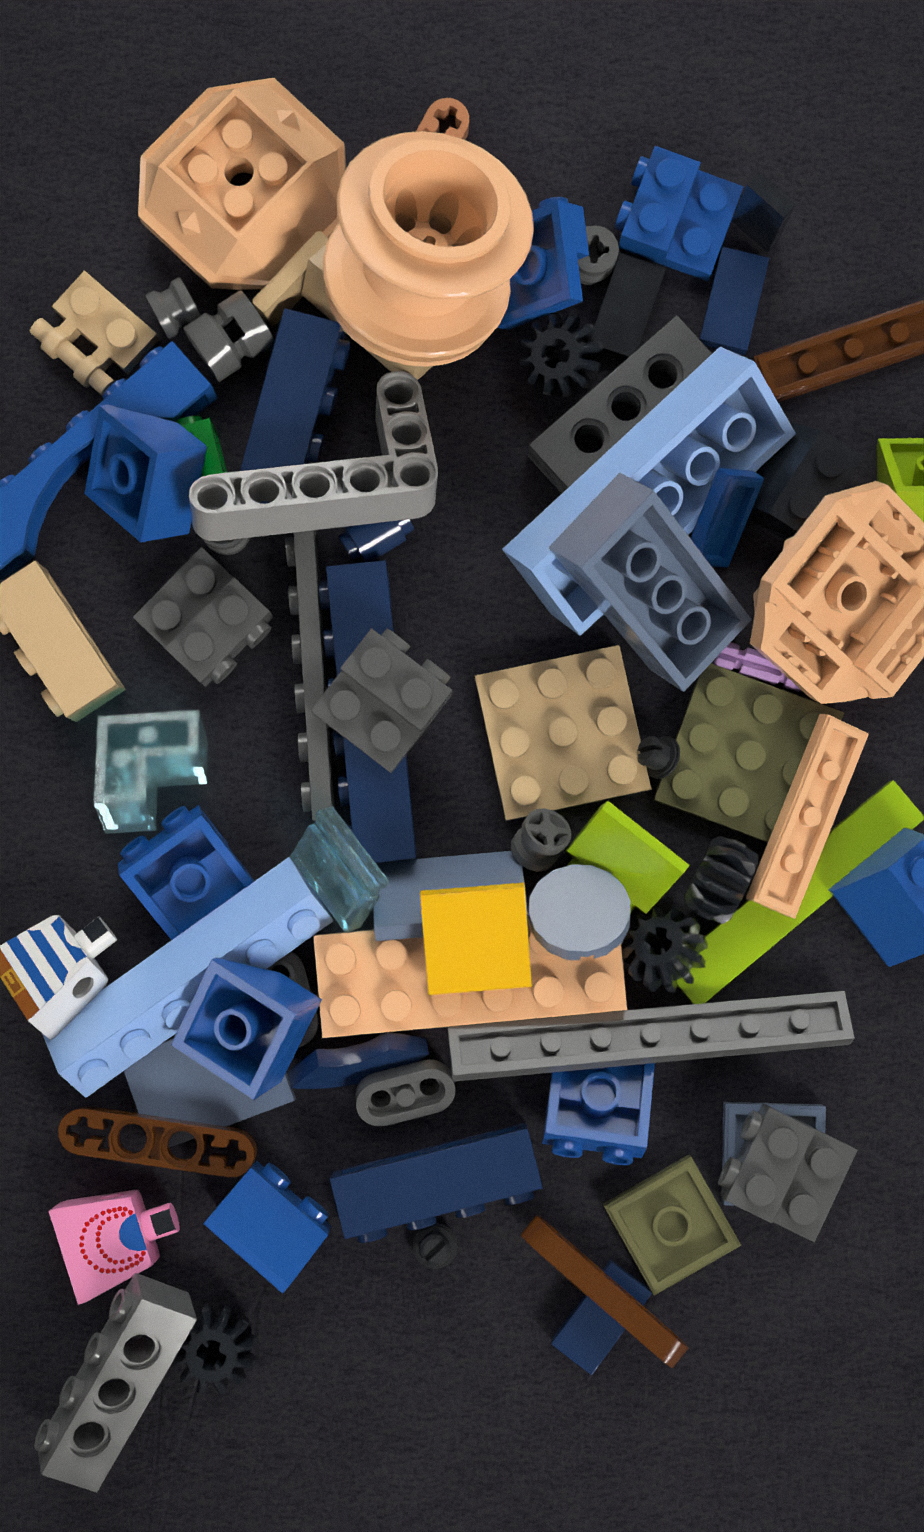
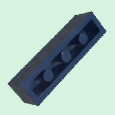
M284 308L240 471L311 464V462L319 463L325 443V435L319 433L324 416H332L337 399L338 388L332 387L336 369H345L350 350V341L344 340L343 328L338 322ZM261 501V502H258V503H259V504H267V503H271V502H269V501Z
M526 1122L333 1171L330 1178L344 1239L357 1236L359 1243L381 1239L388 1235L387 1228L406 1224L407 1230H417L431 1226L437 1222L435 1216L455 1211L457 1218L476 1215L486 1210L484 1203L504 1199L505 1205L523 1203L534 1198L533 1191L543 1189Z

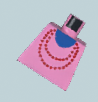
M139 1190L66 1200L49 1210L78 1305L133 1277L135 1273H140L151 1267L160 1257L156 1239L177 1233L180 1230L178 1217L172 1203L146 1210Z

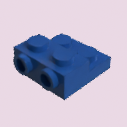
M655 146L650 159L643 156L640 157L631 185L639 188L633 203L624 200L617 217L614 229L622 232L618 247L620 250L709 281L744 186L700 171L698 169L701 162Z
M553 197L541 201L539 208L532 211L534 232L531 248L523 265L510 278L511 292L508 308L497 328L509 330L583 302L578 260L589 256L582 206L568 203V199L564 197Z
M199 805L191 811L182 806L171 812L161 823L164 828L163 831L149 841L144 835L131 841L120 852L123 860L117 863L120 877L171 940L255 881L231 851L228 842Z
M655 1063L552 1072L547 1097L542 1144L553 1145L552 1153L568 1158L581 1157L583 1150L602 1152L603 1161L616 1165H630L633 1163V1157L642 1158L647 1149Z

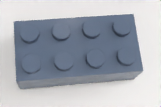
M620 472L548 547L648 668L683 692L752 620L656 492Z

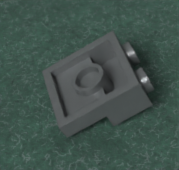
M201 547L133 618L206 687L212 680L216 684L220 683L233 671L237 665L234 658L246 645L252 649L267 636L272 628L268 622L273 618V615L235 577L233 578Z
M371 628L340 668L341 672L314 705L311 712L392 774L453 695L452 689L445 685L451 677L428 659L420 666L405 653L410 648L409 644L391 630L386 628L382 635H380Z
M762 1103L759 1112L752 1110L744 1122L740 1138L745 1140L737 1159L730 1157L721 1171L718 1184L723 1186L720 1195L725 1201L770 1223L774 1222L815 1243L858 1150Z

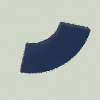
M385 1032L370 1041L346 1048L316 1049L288 1072L290 1086L296 1089H322L357 1084L369 1074L415 1063L429 1055L426 1038Z

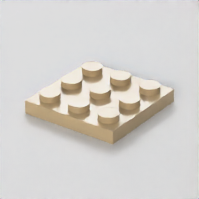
M619 645L475 676L506 821L527 817L535 809L546 808L555 811L651 790L647 767L641 765L637 759V755L640 754L637 750L641 740Z

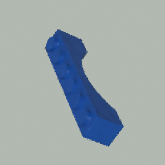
M173 341L165 348L157 347L150 351L140 363L141 368L129 379L123 378L114 382L103 394L104 400L90 412L87 410L82 411L73 417L66 426L67 432L53 444L50 442L45 443L37 448L29 457L28 462L30 464L16 476L8 475L0 480V583L15 574L35 556L39 531L49 506L63 484L82 464L91 459L99 406L111 405L175 422L184 417L199 415L217 399L211 384Z

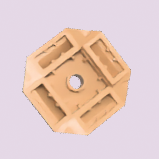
M275 78L207 88L141 155L139 219L145 227L211 288L262 290L316 232L321 231L329 239L335 227L339 224L337 193L341 177L346 170L344 142ZM249 173L253 175L250 182L243 186L230 184L231 179L236 174Z
M877 481L826 495L795 536L785 540L783 551L761 578L760 586L753 594L755 616L750 644L807 696L820 704L847 702L866 697L871 699L893 697L924 657V522L888 485Z

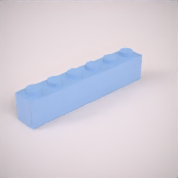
M290 857L101 990L52 1040L42 1033L58 1074L84 1097H88L177 1033L212 959L217 957L267 969L334 920L315 889Z

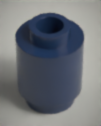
M410 519L343 527L345 532L338 535V538L352 561L361 557L364 562H372L405 542V535L412 532L414 527Z

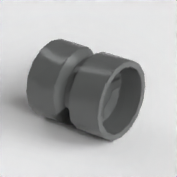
M241 290L219 303L215 316L204 313L183 327L190 342L218 382L241 368V358L247 356L255 359L275 344L264 321ZM232 325L236 327L242 336L234 344L224 331V329Z

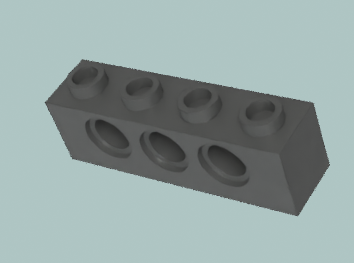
M675 316L529 445L528 457L562 494L712 353L678 316ZM654 371H663L672 378L673 385L666 389L657 388L650 382L648 375ZM617 403H628L635 408L637 417L630 421L619 420L615 417L611 408ZM583 434L593 435L599 440L601 449L595 453H584L577 448L575 439Z
M138 1273L133 1275L126 1289H120L117 1292L110 1307L107 1323L101 1333L96 1332L89 1340L85 1350L84 1363L76 1377L70 1376L67 1379L60 1394L57 1410L51 1420L46 1419L43 1421L37 1432L35 1450L38 1451L41 1475L96 1493L98 1492L197 1320L188 1292ZM144 1335L137 1340H129L133 1336ZM118 1378V1380L114 1382L105 1383L110 1379ZM93 1422L91 1424L81 1426L84 1423Z

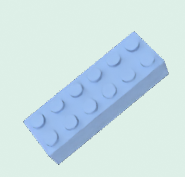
M719 347L502 550L550 614L581 636L603 613L548 547L619 472L654 490L688 535L695 528L718 468L756 472L796 433L756 363L723 347Z

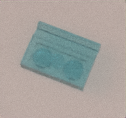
M332 806L316 812L315 817L317 820L315 824L307 827L290 858L346 933L362 926L380 898L378 893L381 889L386 888L390 882Z

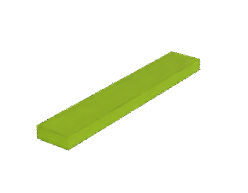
M894 780L889 781L830 830L795 919L753 901L746 900L736 909L729 921L724 924L719 923L704 936L707 940L708 948L699 954L705 959L706 968H691L690 972L694 977V983L688 984L680 978L677 980V986L692 1004L706 1003L833 896L829 891L832 886L904 827L911 830L924 820L923 814Z

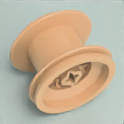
M424 131L399 133L382 138L364 148L349 163L341 177L337 193L339 224L335 227L327 241L323 257V279L330 309L339 325L354 341L368 351L389 361L410 366L429 367L457 361L477 350L499 326L508 308L511 292L510 278L523 265L531 248L534 232L532 210L526 193L516 177L501 161L483 148L464 139L443 133Z

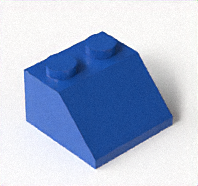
M111 405L99 406L85 495L139 542L189 534L192 521L189 490L192 484L201 477L207 446L177 422Z
M904 827L829 889L842 909L888 967L924 954V834Z
M216 957L211 960L171 1045L255 1100L281 1083L322 999L280 972Z
M256 1161L216 1207L204 1225L281 1293H284L326 1239L332 1226L325 1221L329 1214L319 1203L309 1196L301 1200L288 1188L291 1181L279 1168L271 1163L264 1167Z

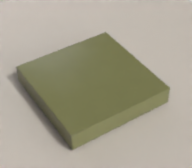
M690 1155L683 1157L603 1203L653 1295L660 1293L741 1246Z

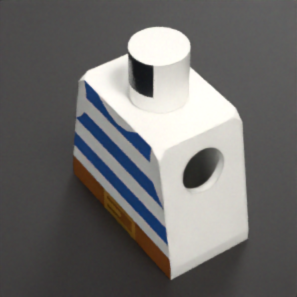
M52 915L0 945V978L26 1019L48 1039L52 1040L107 985L108 977L95 960V957L117 941V938L99 916L76 933L59 915Z

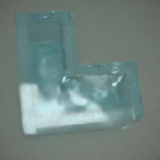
M199 710L98 716L94 806L106 834L156 831L157 787L207 784L208 741Z

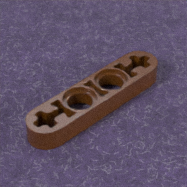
M81 1106L67 1113L61 1120L58 1128V1135L62 1146L69 1152L77 1155L222 1177H238L244 1174L252 1166L257 1155V1145L253 1137L247 1131L239 1128L93 1106ZM83 1117L88 1118V1127L104 1130L108 1127L107 1119L113 1120L114 1124L108 1136L109 1148L102 1146L106 1140L105 1136L93 1135L87 1138L84 1144L79 1142V1134L71 1132V1126L81 1122ZM137 1124L145 1130L147 1142L142 1150L132 1152L122 1146L120 1132L125 1125ZM178 1131L191 1133L197 1142L196 1153L189 1159L177 1158L170 1150L169 1142L171 1136ZM206 1134L215 1136L211 1144L213 1147L224 1148L229 1145L231 1139L238 1140V1148L246 1151L247 1157L239 1158L235 1166H231L228 1164V1156L212 1153L209 1156L210 1163L202 1162L207 1149Z
M536 1215L520 1234L533 1249L669 1367L673 1368L689 1349L671 1329L542 1217Z

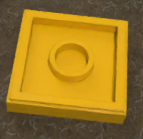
M524 882L420 891L429 995L532 987Z

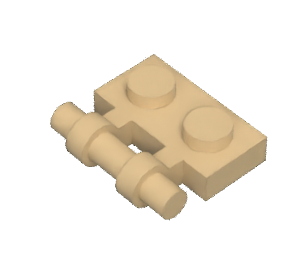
M85 270L52 305L56 313L65 321L59 327L54 328L46 320L39 318L30 328V333L41 342V349L53 359L60 358L74 371L73 377L84 387L92 386L102 396L115 382L105 373L113 362L128 375L159 340L155 331ZM81 334L97 348L92 355H84L72 344Z

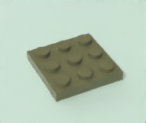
M710 664L696 680L675 737L681 752L679 762L670 775L660 779L652 801L768 843L819 714H829L842 721L844 712Z

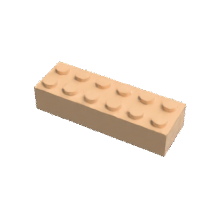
M529 921L528 941L532 987L429 995L424 937L376 941L374 930L315 935L314 947L319 998L322 999L319 1005L322 1038L627 1010L621 944L607 955L594 959V955L580 957V961L566 960L549 953L535 939Z

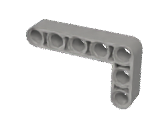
M393 371L382 376L377 383L375 422L382 456L211 474L200 477L192 484L189 490L191 519L194 531L201 538L208 541H224L415 519L426 516L435 505L438 467L422 390L418 380L407 372ZM360 490H368L371 492H360ZM309 496H320V497H319V498H310ZM269 501L271 503L259 504L258 502ZM210 507H220L219 509L215 510L207 509Z

